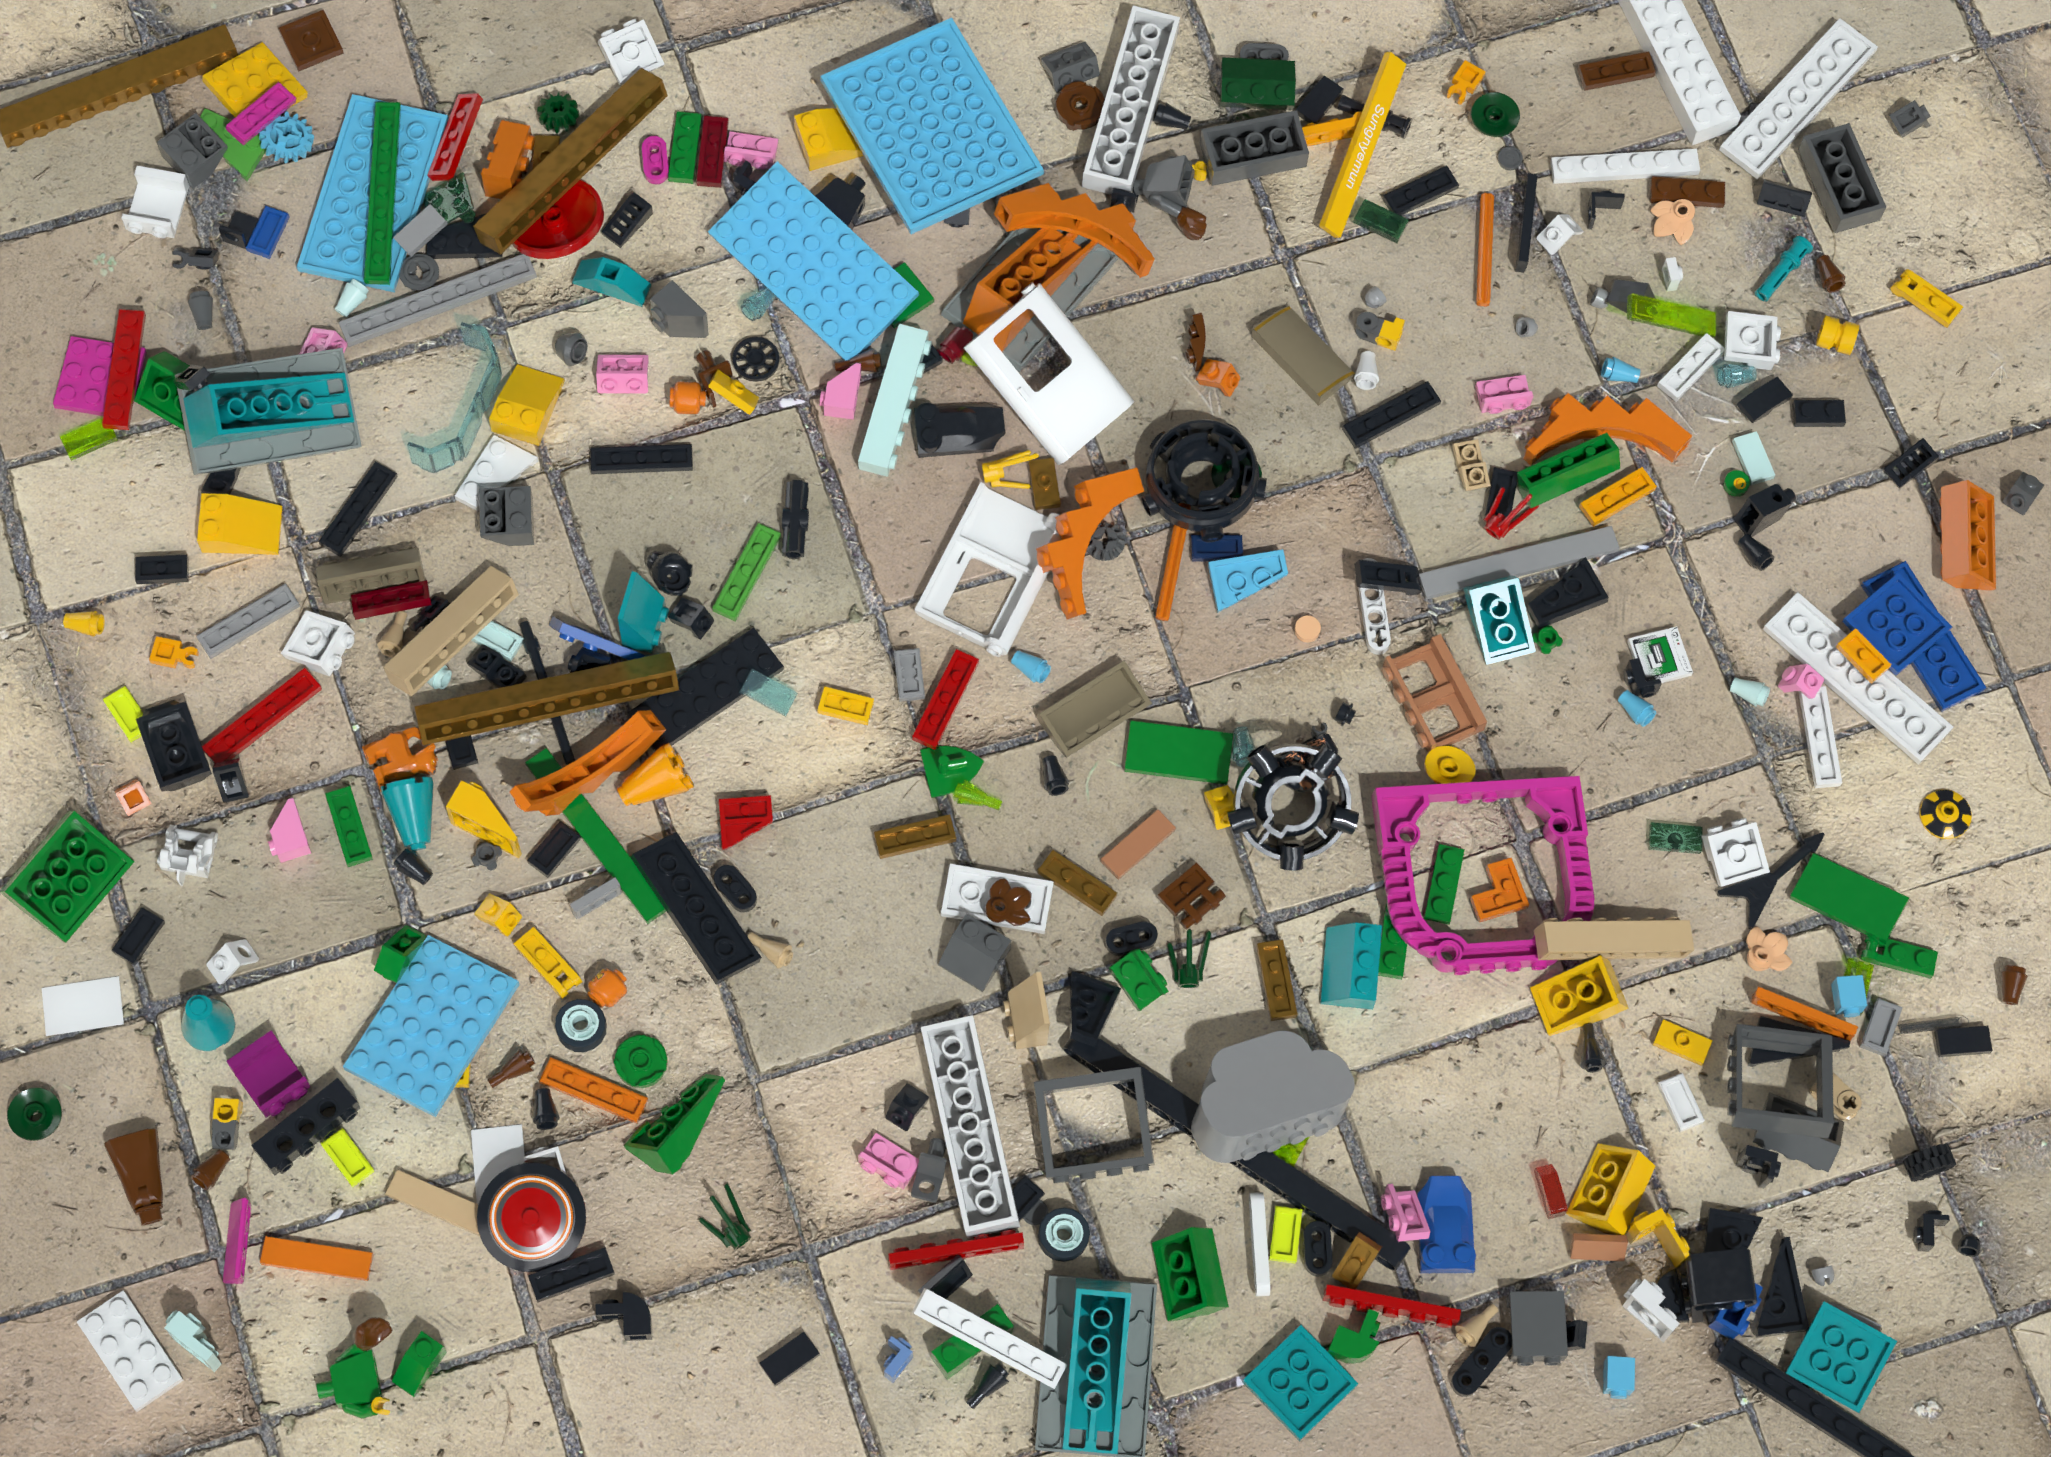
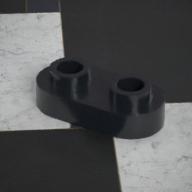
M723 865L715 871L714 883L716 888L735 910L749 912L756 906V891L734 866ZM729 877L732 879V882L725 884L723 879ZM747 897L749 900L747 903H741L739 899Z
M1142 921L1112 929L1107 934L1105 945L1111 954L1122 956L1134 949L1139 948L1142 951L1153 947L1156 943L1158 932L1152 923ZM1145 933L1149 938L1143 941L1139 938V935ZM1121 940L1123 945L1117 947L1114 945V941Z
M1314 1221L1306 1226L1303 1233L1304 1265L1308 1273L1319 1277L1327 1274L1332 1266L1331 1231L1325 1223ZM1319 1233L1321 1240L1315 1241L1312 1238V1234ZM1319 1259L1322 1261L1323 1266L1316 1267L1313 1261Z

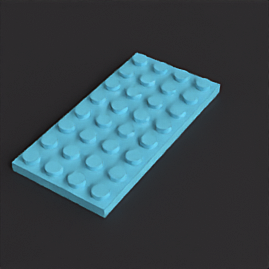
M352 94L297 264V270L349 283L352 279H355L364 286L395 293L400 277L399 273L407 252L394 238L390 285L365 284L364 282L375 102L386 101ZM401 105L393 237L420 213L430 181L427 174L447 125L448 115Z
M778 161L708 231L713 239L843 360H850V358L863 353L920 295L912 285Z

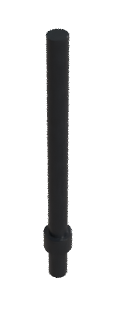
M524 621L520 623V628L525 640L523 645L526 654L530 655L537 679L548 678L539 652L541 650L539 641L534 637L530 622ZM561 716L550 718L565 764H571L575 761Z

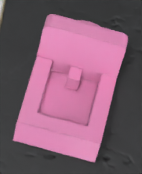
M1809 664L1794 665L1785 669L1778 687L1784 693L1801 691L1807 698L1813 699L1823 684L1824 678Z

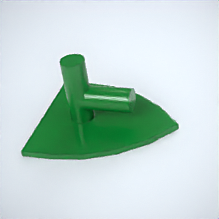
M938 746L936 750L931 748L920 749L931 798L956 792L966 786L978 774L984 763V760L972 752L958 747Z

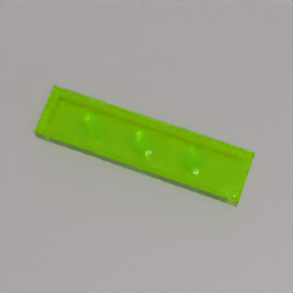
M1633 293L1627 297V320L1702 337L1706 333L1711 337L1715 336L1716 312Z

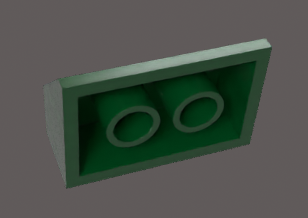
M1222 57L1219 107L1293 110L1296 88L1295 61Z

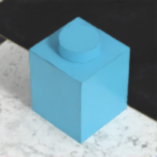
M1863 975L1835 978L1831 984L1835 1014H1844V1017L1847 1018L1859 1016L1867 1007Z
M1607 1356L1603 1367V1394H1610V1397L1614 1399H1626L1627 1395L1630 1396L1635 1390V1358Z

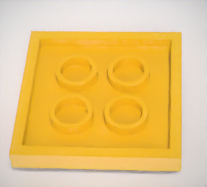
M263 42L202 75V82L234 117H237L278 82L297 98L296 103L292 106L306 99L308 95L305 88Z

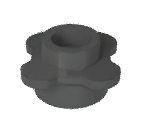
M480 842L477 845L476 855L473 856L472 862L475 866L482 865L490 871L497 868V859L502 855V849L499 846L494 847L492 844Z

